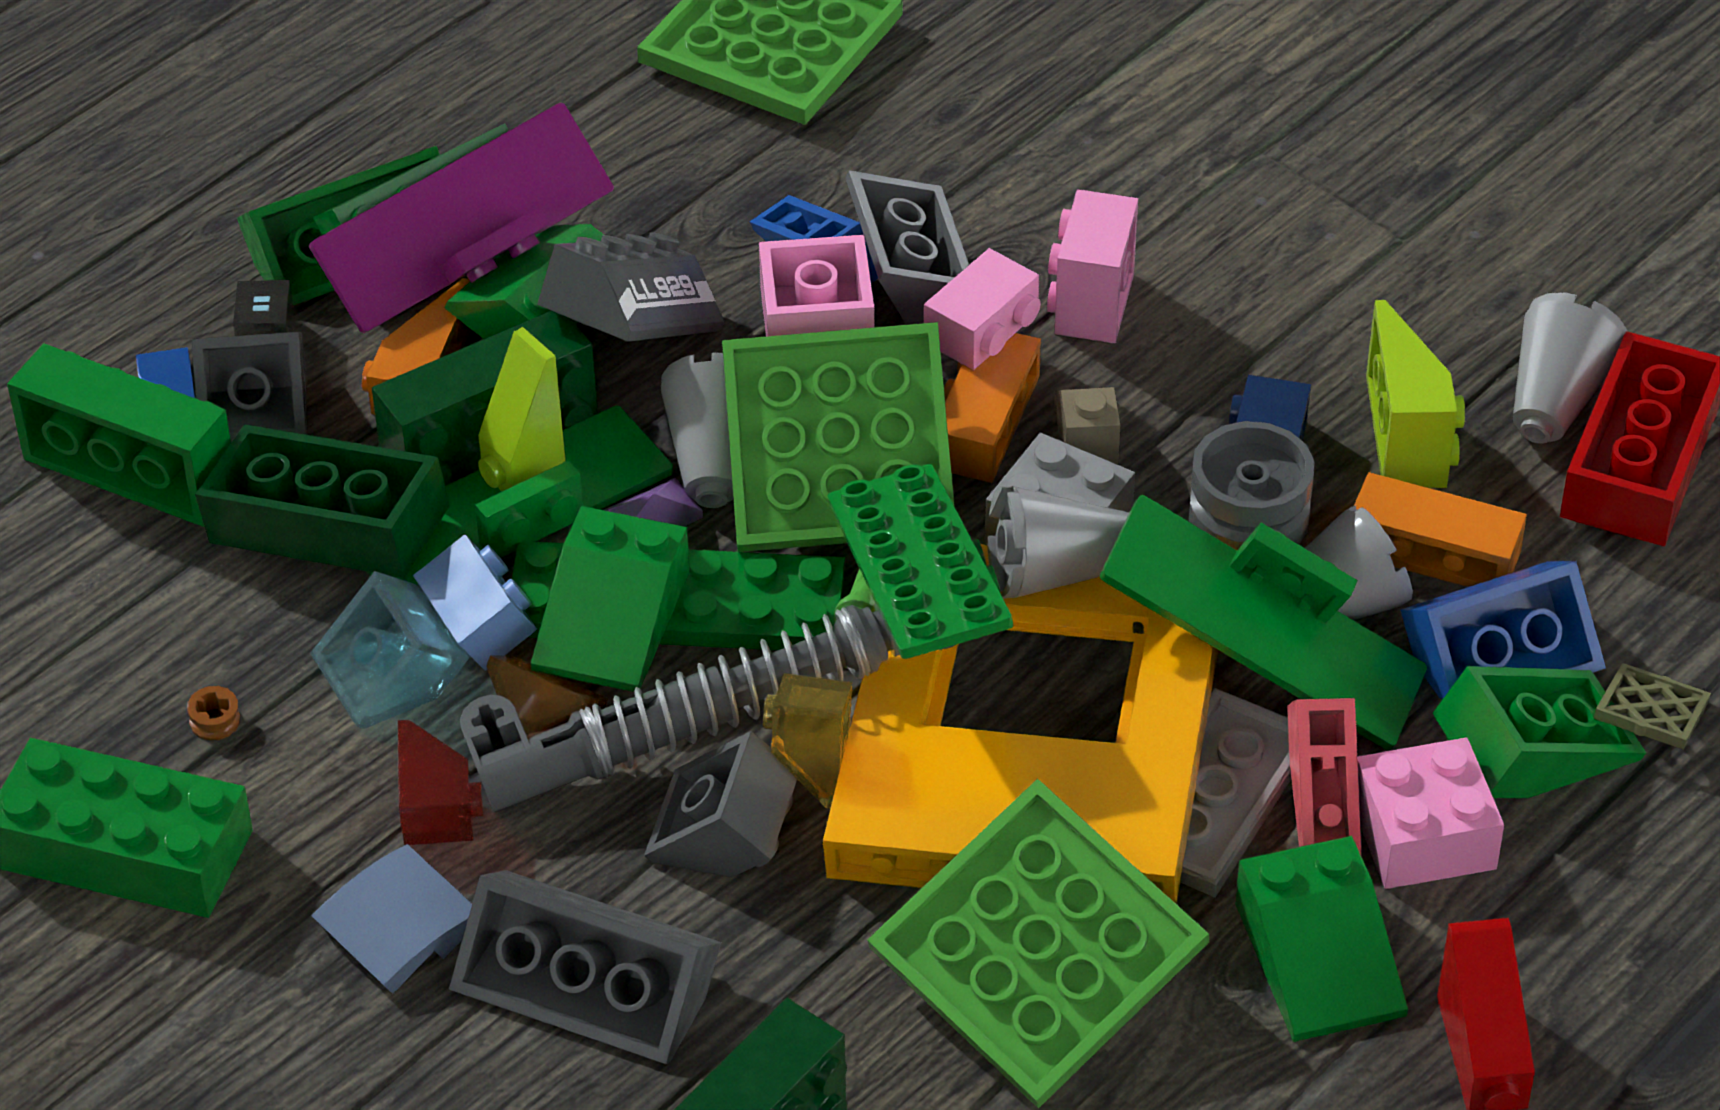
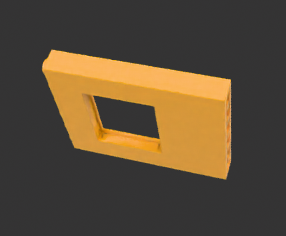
M981 544L986 565H989L988 545ZM1100 577L1017 598H1003L1012 615L1014 624L1012 628L1007 630L1134 642L1115 743L941 726L959 644L951 648L932 651L909 659H903L900 655L894 657L891 651H889L888 660L881 662L877 672L869 674V676L864 675V678L861 680L823 838L827 878L922 888L1035 780L1039 779L1177 904L1218 649L1105 583ZM1134 622H1140L1144 625V634L1133 633Z

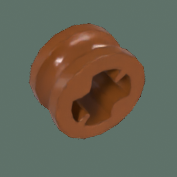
M208 686L196 691L190 697L187 704V712L190 718L189 724L192 732L199 738L206 740H220L235 732L240 724L239 705L235 694L228 688L221 686ZM218 709L221 717L209 719L206 711Z

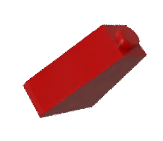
M1509 918L1449 923L1437 999L1466 1110L1528 1109L1535 1070Z

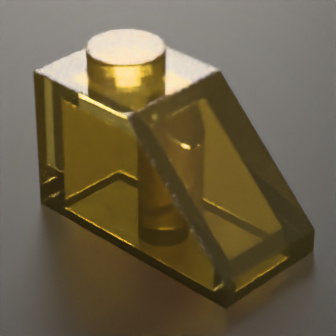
M784 673L777 694H768L764 706L763 728L772 730L771 753L825 808L831 809L850 730L852 682Z

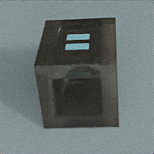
M290 280L237 282L233 319L235 336L294 332L295 313Z

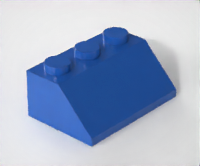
M1547 561L1400 609L1412 654L1426 664L1427 670L1424 677L1441 701L1467 666L1591 670L1592 672L1606 668L1576 561Z

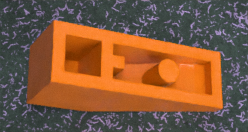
M462 278L382 340L374 360L366 362L362 373V390L369 394L371 414L375 415L372 395L373 386L464 348L472 329L444 307L449 299L470 282L469 279Z

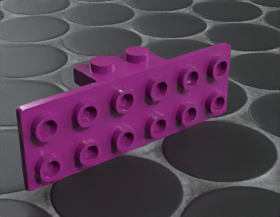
M558 103L318 237L310 243L309 248L359 331L367 333L464 276H467L471 283L498 268L494 259L509 251L513 259L522 255L540 243L536 237L537 234L613 191L614 186L566 105Z

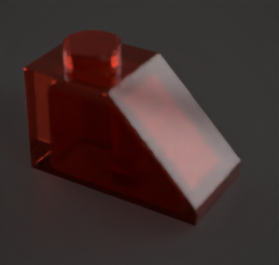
M397 720L399 813L404 845L474 841L473 817L484 816L481 782H470L468 759L412 721Z

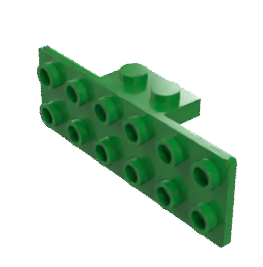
M613 406L563 430L565 462L509 489L501 491L498 487H490L483 479L480 470L446 485L445 488L450 506L405 577L365 572L394 607H401L426 595L413 575L463 535H466L480 550L489 545L502 558L517 551L518 543L521 541L535 542L574 523L581 506L601 510L673 474V464L620 406Z
M932 464L922 466L907 465L896 470L894 474L871 481H852L845 484L840 490L828 493L830 507L901 658L909 659L1004 631L1014 626L1012 615L1001 596L993 566L986 565L979 540L971 539Z
M1140 495L1135 501L1100 573V579L1300 699L1355 698L1356 732L1385 750H1391L1396 745L1427 670L1426 664L1340 613L1338 610L1351 597L1358 580L1338 569L1331 562L1323 560L1293 542L1284 534L1273 530L1261 522L1240 548L1235 550L1147 496Z

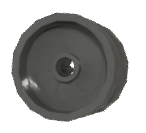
M1243 421L1224 425L1204 436L1194 450L1189 522L1235 550L1240 548L1261 522L1273 530L1284 534L1299 545L1308 532L1314 476V459L1307 445L1291 431L1262 422Z

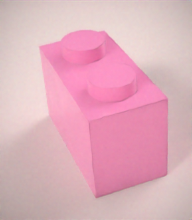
M988 248L924 304V323L938 322L940 352L972 370L976 369L990 355L998 354L1009 338L1022 327L1029 326L1037 317L1041 306L1040 299H1038L1039 274Z

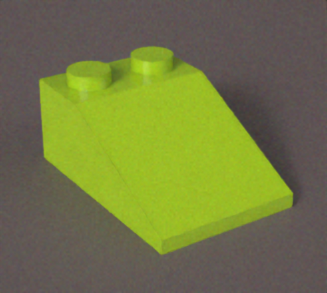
M1375 300L1366 379L1380 475L1427 488H1447L1450 466H1458L1459 437L1458 434L1454 433L1455 428L1464 427V398L1462 395L1455 396L1451 373L1386 300Z

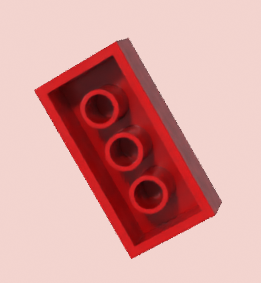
M1626 331L1567 470L1559 517L1665 547L1720 407V356Z

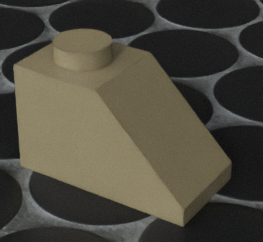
M1114 387L1054 391V404L1060 441L1118 465L1120 420Z

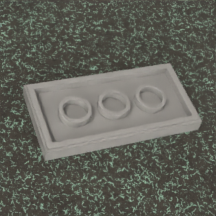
M1216 688L1212 691L1209 702L1180 883L1213 897H1216L1291 781L1288 718Z

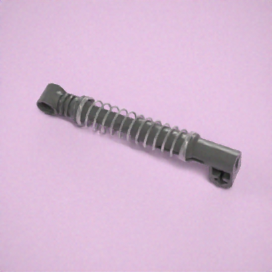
M876 603L874 604V612H871L869 607L860 609L851 605L846 608L842 607L841 611L836 610L834 627L829 617L824 614L823 621L827 632L813 637L808 625L803 622L802 629L806 638L804 641L792 645L788 634L782 630L781 637L785 646L783 649L771 653L766 640L761 639L760 644L764 656L751 661L745 648L740 647L739 652L743 662L742 665L730 669L725 657L719 655L718 660L721 673L718 672L716 666L705 669L704 665L699 663L697 666L698 672L684 677L683 673L678 671L676 674L677 681L663 685L662 681L657 679L655 682L656 689L646 693H642L641 689L636 687L634 690L635 697L625 701H621L620 697L615 695L613 698L614 705L601 710L597 704H593V713L589 707H585V710L580 709V711L572 713L568 723L527 738L514 705L509 699L499 695H487L470 702L462 712L460 725L490 805L495 813L587 776L595 780L607 778L608 775L613 776V766L624 763L631 769L634 764V758L645 755L648 759L653 760L655 750L666 747L669 751L674 752L677 741L686 738L690 743L694 744L697 740V734L707 730L711 735L715 736L718 732V726L726 722L736 728L739 723L738 709L744 707L747 713L757 720L760 715L759 700L765 699L770 708L778 712L781 707L780 692L786 691L791 700L799 703L802 698L801 684L806 683L812 692L820 695L823 690L822 676L827 675L834 685L841 687L843 684L842 668L848 667L855 677L861 679L864 678V675L869 676V674L877 672L881 662L888 660L889 651H891L894 657L900 655ZM836 670L838 673V681L832 674V672ZM816 679L817 688L814 686L811 680ZM790 688H796V696ZM772 695L775 696V704L770 698ZM752 703H753V705H754V712H753V710L751 709V707L749 706V704H752ZM502 739L505 747L494 751L491 742Z

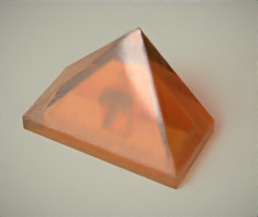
M490 655L486 665L496 694L509 699L514 705L526 735L568 722L572 713L580 711V709L585 710V707H589L593 713V704H597L602 710L608 702L607 698L560 676L532 671L531 663L517 656Z

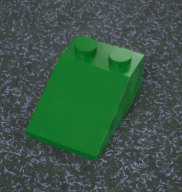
M581 506L562 548L531 660V670L634 692L636 687L641 689L690 573L687 527Z
M1467 666L1432 713L1446 734L1447 741L1468 737L1493 798H1531L1641 761L1646 754V751L1633 732L1593 719L1596 708L1605 694V690L1591 670Z
M1352 836L1239 860L1235 905L1293 1042L1407 1017L1408 1007L1374 885Z

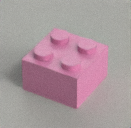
M1077 189L1072 209L1062 210L1058 231V239L1062 240V243H1053L1048 265V273L1057 275L1056 282H1051L1047 300V312L1055 313L1054 334L1116 343L1134 276L1138 198Z
M864 235L759 242L760 286L766 337L874 328V303Z
M1468 737L1357 757L1360 827L1385 889L1497 869L1504 823Z

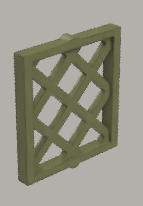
M1622 663L1598 704L1593 719L1684 750L1709 702L1711 693L1674 681L1667 676H1660ZM1623 680L1629 686L1619 688ZM1661 692L1667 700L1654 701L1649 693ZM1637 695L1643 702L1630 704L1624 696ZM1676 695H1679V696H1682V697H1685V698H1679V699H1678ZM1613 698H1614V699L1616 700V702L1619 704V705L1609 706V704H1610V702L1612 701ZM1686 706H1696V708L1691 713ZM1675 708L1681 715L1669 717L1662 709ZM1651 710L1657 718L1644 719L1639 714V711ZM1621 713H1627L1630 717L1621 715ZM1687 724L1683 732L1677 725ZM1660 726H1665L1668 730H1665V729H1662V728H1659V727H1660Z

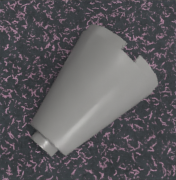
M1547 293L1535 298L1524 316L1513 423L1521 435L1531 442L1543 444L1561 439L1608 375L1624 334L1628 330L1617 315L1598 302L1594 301L1592 307L1588 308L1574 303L1577 297L1575 294Z
M712 353L711 361L694 363V355L682 357L670 364L662 374L661 394L685 493L700 506L706 508L722 507L734 499L723 353Z
M999 486L994 493L990 506L989 518H999L996 536H988L989 565L993 566L1002 598H1017L1100 577V573L1129 512L1020 487Z
M1355 505L1343 511L1305 547L1308 551L1325 561L1331 562L1338 569L1358 580L1351 597L1338 610L1352 620L1397 608L1412 600L1413 590L1406 568L1403 567L1398 571L1394 569L1390 554L1397 551L1394 544L1379 522L1363 507L1356 510Z

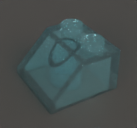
M376 571L373 572L310 653L355 725L364 729L436 700L470 658L466 651L456 642L420 585Z

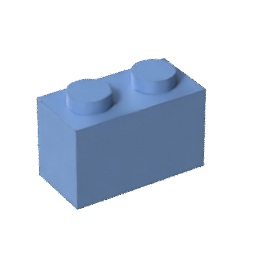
M463 535L413 576L456 642L486 671L535 632L537 628L525 612L532 605L529 598L513 579L505 582L502 578L509 571L502 559L489 545L480 550L466 535Z

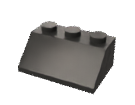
M849 170L845 179L878 279L905 324H923L924 304L969 266L942 186Z

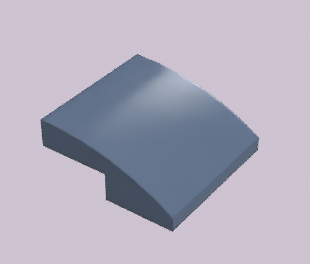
M406 844L356 875L311 916L393 994L434 951L444 959L462 941L472 904Z

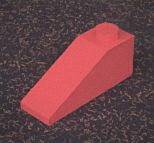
M1355 698L1297 699L1287 705L1289 760L1299 847L1352 836L1361 855Z

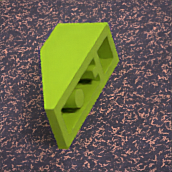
M523 327L514 331L478 435L481 459L478 461L480 473L490 487H498L501 491L565 462L556 357Z

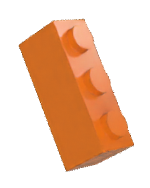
M1015 333L1006 341L998 354L990 355L974 370L958 362V375L956 379L949 378L944 387L952 474L993 483L1040 376V338Z
M1368 472L1354 506L1356 505V510L1361 507L1366 509L1379 522L1397 550L1390 554L1396 568L1401 569L1405 567L1407 571L1471 587L1513 573L1521 553L1527 517L1525 513Z

